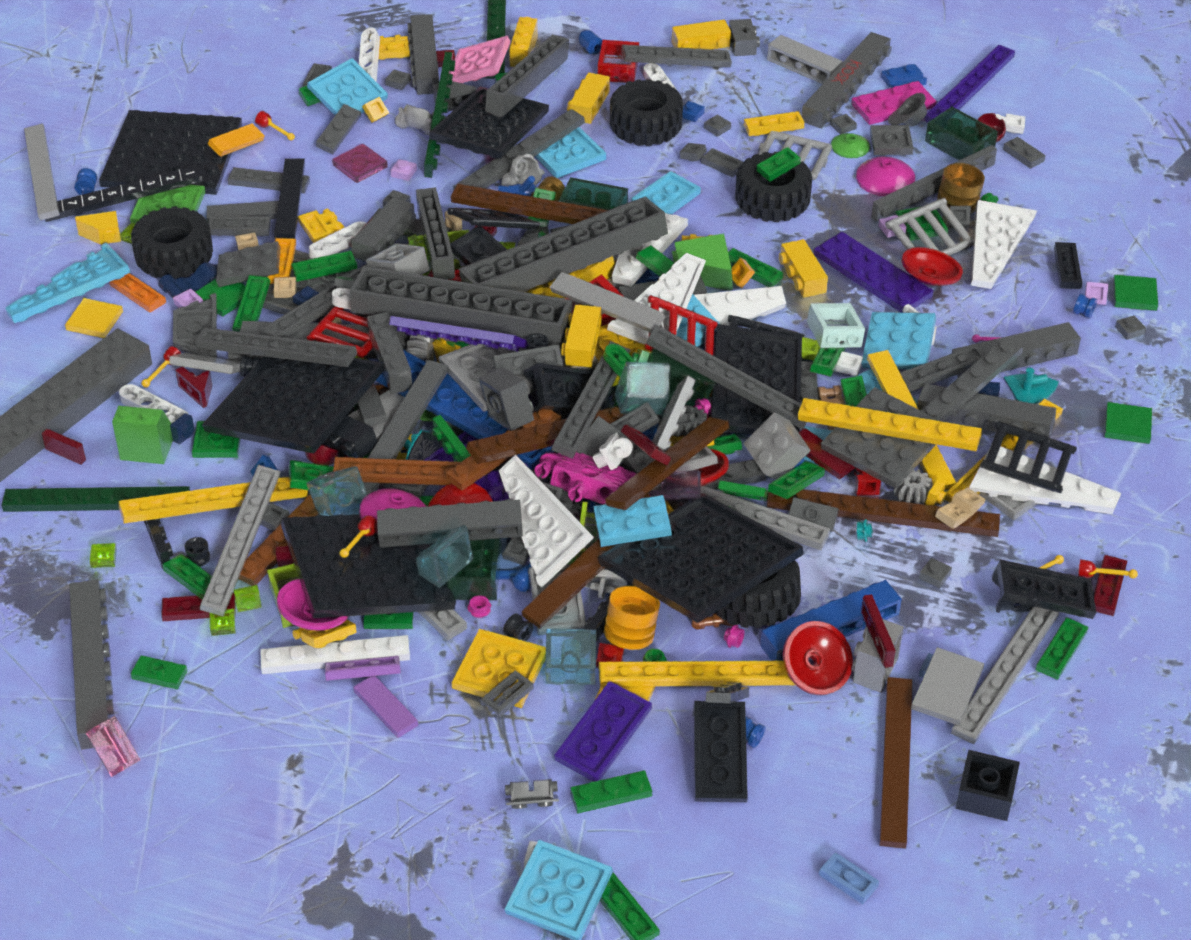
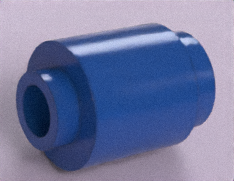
M584 30L580 33L578 38L580 45L590 54H598L601 51L603 40L591 30Z

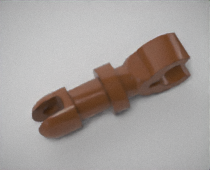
M713 613L712 616H708L699 623L692 620V627L697 630L705 629L706 626H714L716 628L719 627V624L733 626L727 620H722L717 613Z

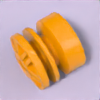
M636 586L616 588L611 592L608 603V614L604 627L606 639L620 648L629 650L648 647L653 643L660 601Z

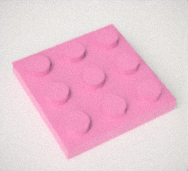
M504 36L459 49L455 57V72H451L453 74V81L463 84L464 82L477 81L480 78L492 77L498 74L511 42L509 37Z

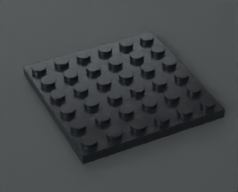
M129 110L100 177V187H114L199 165L203 182L192 185L205 186V194L217 195L232 153L220 157L208 145V142L211 138L241 128L242 118Z
M263 356L206 419L202 426L206 432L314 454L383 373V363L354 358L348 367Z
M702 493L668 514L671 536L618 544L598 556L599 564L699 623L804 555L803 546Z
M360 514L282 518L281 527L313 618L455 609L456 600L430 544L380 547L378 533L375 532L368 537L362 536L349 551L348 557L342 558L339 554L340 550L346 548L359 533Z

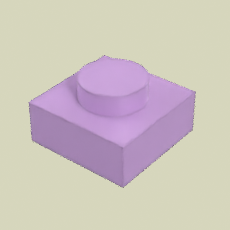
M398 159L390 170L391 177L409 181L417 170V164Z
M897 215L879 219L878 226L887 238L896 235L891 228H886L885 223L898 217ZM905 224L899 225L903 232L906 233Z
M1086 282V297L1096 298L1097 305H1106L1108 284Z
M192 289L173 297L174 304L178 308L186 307L197 300L199 303L203 302V299Z

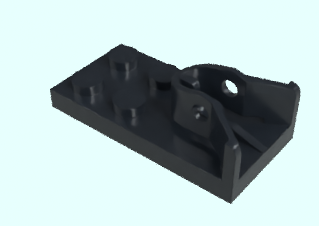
M482 226L474 228L450 243L452 253L465 265L473 264L507 250Z
M537 363L524 370L523 375L532 384L533 388H536L539 402L535 404L532 413L542 409L571 412L594 371ZM608 395L600 410L610 408Z
M1001 559L992 574V581L1000 589V599L995 607L998 613L1004 610L1028 612L1032 607L1093 619L1097 613L1091 579Z
M694 701L692 717H694L695 802H747L745 702L729 704Z

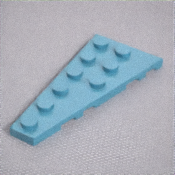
M107 243L101 245L102 250L96 254L94 252L87 254L85 261L75 262L52 277V282L44 286L41 284L38 286L36 293L33 295H24L5 308L6 312L14 323L25 321L32 315L43 313L55 305L64 304L67 300L76 296H82L89 290L103 287L114 279L123 278L126 274L130 273L129 266Z

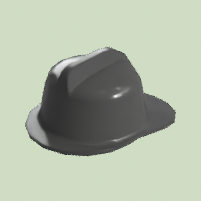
M916 93L907 98L890 115L888 123L891 125L901 123L909 126L917 125L927 114L925 95L923 93Z

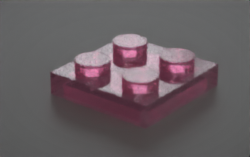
M365 144L358 145L332 159L333 166L356 183L388 167L387 160Z

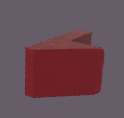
M184 367L176 369L178 386L201 407H207L212 390L211 372L207 370L195 376L193 372H189Z

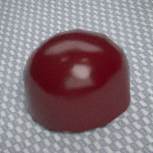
M995 113L983 114L976 122L977 135L982 141L987 143L999 142L1006 133L1004 120L998 119Z
M322 444L314 454L305 452L307 459L314 464L330 466L334 463L335 457H338L339 450L331 449L327 445Z

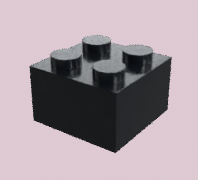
M968 750L955 809L1007 821L1020 762Z

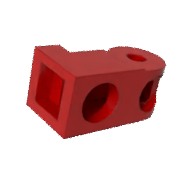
M855 467L854 475L857 477L856 495H879L881 481Z

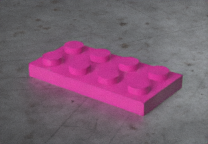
M919 81L854 97L852 98L851 105L871 125L887 121L890 115L907 98L916 93H923L925 95L927 110L932 109L937 101Z

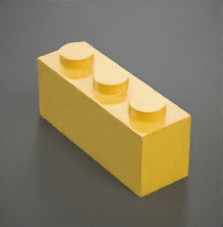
M519 17L510 45V67H515L534 51L538 38L537 18Z
M725 19L672 27L671 42L674 48L712 50L730 47L731 30Z
M588 72L585 79L581 80L579 89L575 90L572 100H569L567 111L573 109L584 117L585 123L591 124L610 92V77Z
M805 239L781 244V253L778 254L779 262L785 267L788 277L793 280L795 289L799 290L802 297L826 293L828 276Z
M575 305L574 312L569 314L570 328H566V343H562L561 355L565 356V365L592 367L602 324L601 307Z

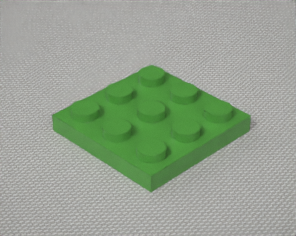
M188 185L139 198L130 217L131 225H135L137 221H140L142 216L149 215V212L153 210L158 211L163 207H186L190 211L195 210L198 212L205 195V186Z

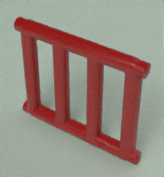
M652 295L648 296L647 302L650 303V308L658 311L659 308L669 311L668 331L677 336L678 315L687 318V342L695 345L696 322L706 326L705 352L713 355L714 329H716L718 322ZM645 344L644 348L649 350L650 352L656 353L658 355L676 361L673 358L667 356L666 354Z
M336 306L307 336L309 341L315 340L318 342L356 346L357 357L363 359L373 348L367 333L332 322L337 317L368 328L367 318L343 311L344 308ZM328 329L366 343L360 347L321 333Z

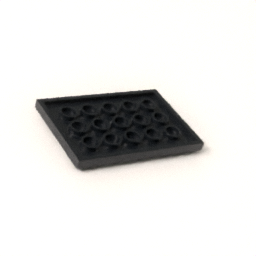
M480 86L430 131L429 139L441 144L446 143L459 149L464 148L477 154L482 153L495 159H501L549 112V105L523 98L503 117L494 116L492 113L485 112L488 88Z
M717 324L714 350L716 358L801 403L802 336ZM713 381L711 418L727 420L729 428L726 431L753 434L773 414ZM793 425V426L795 427V429H796V430L798 431V433H799V432H800V428L797 427V426H795V425Z

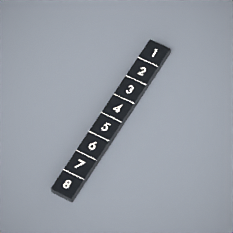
M196 165L59 200L57 202L60 215L45 219V222L203 182L200 167Z

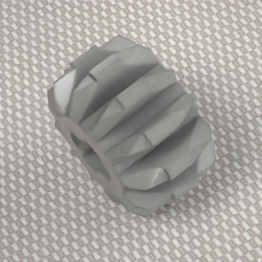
M422 335L410 336L407 341L406 351L425 362L428 360L434 361L435 353L432 344L434 339L426 338Z
M919 469L912 471L896 489L894 488V496H897L901 502L925 504L928 493L933 485L932 479L928 478L927 473H920Z

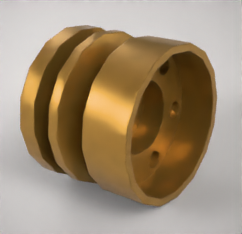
M953 163L948 165L943 171L937 200L945 198L949 209L950 206H970L971 214L974 213L984 185L985 176L983 172L970 164Z

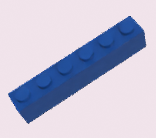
M887 580L873 583L867 588L851 592L845 597L832 600L821 607L810 609L804 614L767 627L765 630H762L761 648L771 661H783L785 641L789 634L799 625L810 621H821L834 626L844 637H847L866 628L861 614L864 595H873L881 617L884 620L899 615L902 598Z

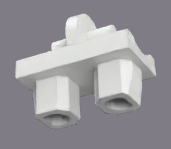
M617 433L612 434L606 443L600 446L599 452L594 454L593 459L599 469L608 465L610 470L618 467L623 458L631 454L633 445L627 438H619Z
M604 568L585 587L598 591V598L604 599L606 593H611L616 588L627 586V581Z

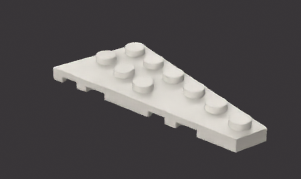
M981 200L977 201L971 275L972 286L992 289L1037 213L1036 210Z
M665 213L668 234L660 237L658 240L649 241L640 247L629 249L618 255L612 274L613 282L632 287L648 269V267L636 259L637 253L650 245L663 253L688 226V219Z
M686 253L666 274L659 277V280L654 285L652 284L634 301L650 307V303L647 300L648 296L652 295L687 309L706 260ZM659 308V311L663 312L666 317L659 326L668 331L669 311ZM679 315L677 317V330L683 318ZM619 319L611 321L607 327L608 331L642 344H646L648 340V331Z
M782 286L694 295L721 325L728 326L730 323L728 322V315L751 320L758 316L764 317L785 308L786 305Z
M1000 447L995 463L1008 467L1013 451ZM1022 455L1017 470L1030 474L1035 459ZM1044 463L1039 478L1052 482L1057 468ZM979 467L969 487L975 493H988L990 497H997L998 495L1011 496L1012 500L1024 502L1033 500L1035 503L1048 505L1049 502L1060 503L1061 507L1070 508V505L1080 506L1086 511L1113 514L1121 496L1120 492L1065 472L1061 483L1063 486L1061 494L988 471Z
M514 455L499 470L509 498L520 500L523 529L522 540L525 548L528 550L530 563L536 574L537 584L543 587L594 537L535 474Z

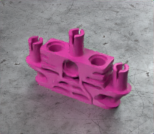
M577 452L573 459L560 453L544 454L540 458V464L535 467L536 476H541L542 479L551 473L550 485L567 491L572 501L575 499V502H579L582 498H586L603 505L606 504L605 498L636 475V473L620 466L613 470H610L608 465L599 469L592 456Z

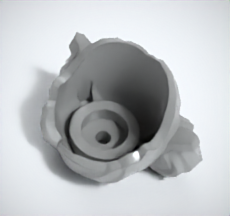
M406 104L404 109L402 107L398 109L399 113L395 118L397 127L405 129L410 126L422 129L426 135H430L434 112L430 114L425 109L412 107L409 104Z
M526 153L512 160L510 170L503 175L501 182L503 186L522 184L529 176H534L535 182L533 184L537 185L545 172L539 168L538 161L531 154Z

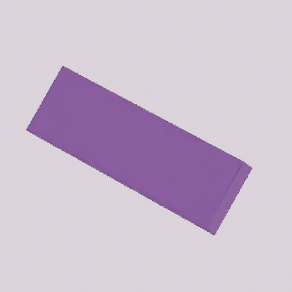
M399 656L325 663L326 681L401 673Z
M371 676L354 686V693L397 738L418 726V720L376 676Z

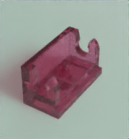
M115 715L86 732L87 737L111 777L140 761L139 756Z

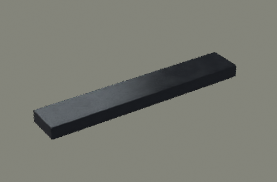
M305 158L285 159L274 231L275 238L295 239Z

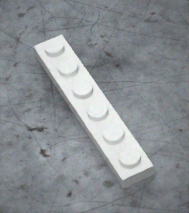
M408 635L330 642L323 648L298 645L261 649L262 674L323 669L325 668V663L389 656H399L400 661L410 660Z

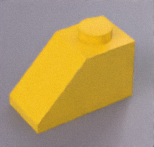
M116 211L75 217L78 235L100 245L121 242Z

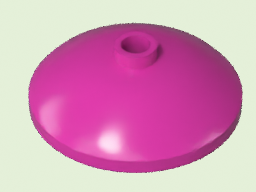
M881 156L863 162L857 169L856 180L865 191L878 196H886L915 182V173L904 161L893 157Z
M391 488L380 489L364 497L360 504L359 514L361 519L369 515L377 520L378 510L388 508L404 509L412 506L426 507V505L418 497L407 491Z
M300 579L284 585L277 596V607L281 615L293 625L313 631L328 630L341 625L349 617L313 618Z

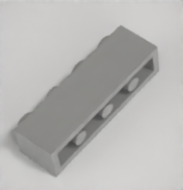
M783 35L778 36L768 44V61L821 84L842 64V61Z

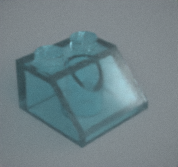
M625 363L615 392L620 413L628 414L648 402L656 414L663 415L669 399L668 363Z
M356 466L326 473L306 483L319 516L359 514L362 500L368 495Z
M462 525L449 530L428 549L420 553L416 558L420 576L440 588L473 560L467 526Z
M546 629V684L595 685L596 630Z

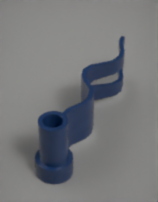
M203 263L188 278H178L175 280L171 275H165L159 280L158 285L163 292L168 293L172 298L189 289L198 291L207 285L211 278L217 276L218 264Z

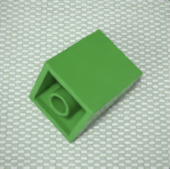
M724 233L675 242V251H672L674 263L686 253L704 259L706 262L701 272V277L705 286L728 291L733 290L732 270Z
M118 406L112 424L120 460L165 464L173 442L171 422L165 412L160 409Z

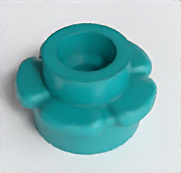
M867 519L857 521V539L867 542L868 537L873 535L872 523H868Z

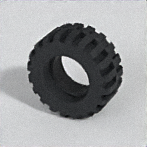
M638 79L635 82L629 81L625 85L618 87L610 98V126L612 131L621 140L625 139L627 143H635L638 146L660 145L664 141L668 142L672 137L674 138L682 128L683 99L679 92L668 83L664 84L662 81H652V79L642 81Z
M763 152L761 155L755 154L751 158H747L739 166L736 174L735 199L738 206L743 209L744 213L750 214L752 218H760L765 222H768V220L773 222H779L780 220L789 221L792 217H798L809 206L812 189V173L803 161L769 182L757 171V165L778 152Z
M171 206V208H160L158 211L153 210L149 212V215L142 216L140 221L136 222L131 232L136 264L143 272L154 278H162L165 275H171L175 280L180 277H190L201 264L209 262L213 255L209 223L197 211H190L186 207L178 208L177 206Z
M794 560L715 613L722 620H727L729 624H739L744 628L749 626L762 628L763 625H768L769 627L775 625L777 621L782 622L786 620L788 616L795 612L801 601L800 568L798 563Z

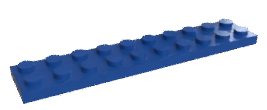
M403 350L411 369L413 385L426 362ZM382 373L376 381L389 388ZM446 374L426 407V410L437 416L441 415L445 421L477 439L503 434L508 431L507 428L489 417L488 410L483 412L448 374ZM409 390L399 392L398 394L406 397ZM553 446L516 456L523 463H527L528 468L533 470L540 464L542 455L553 453L554 451L552 450Z

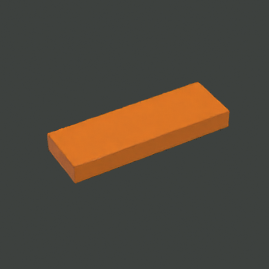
M130 273L121 279H114L109 282L111 287L149 313L166 303V298Z

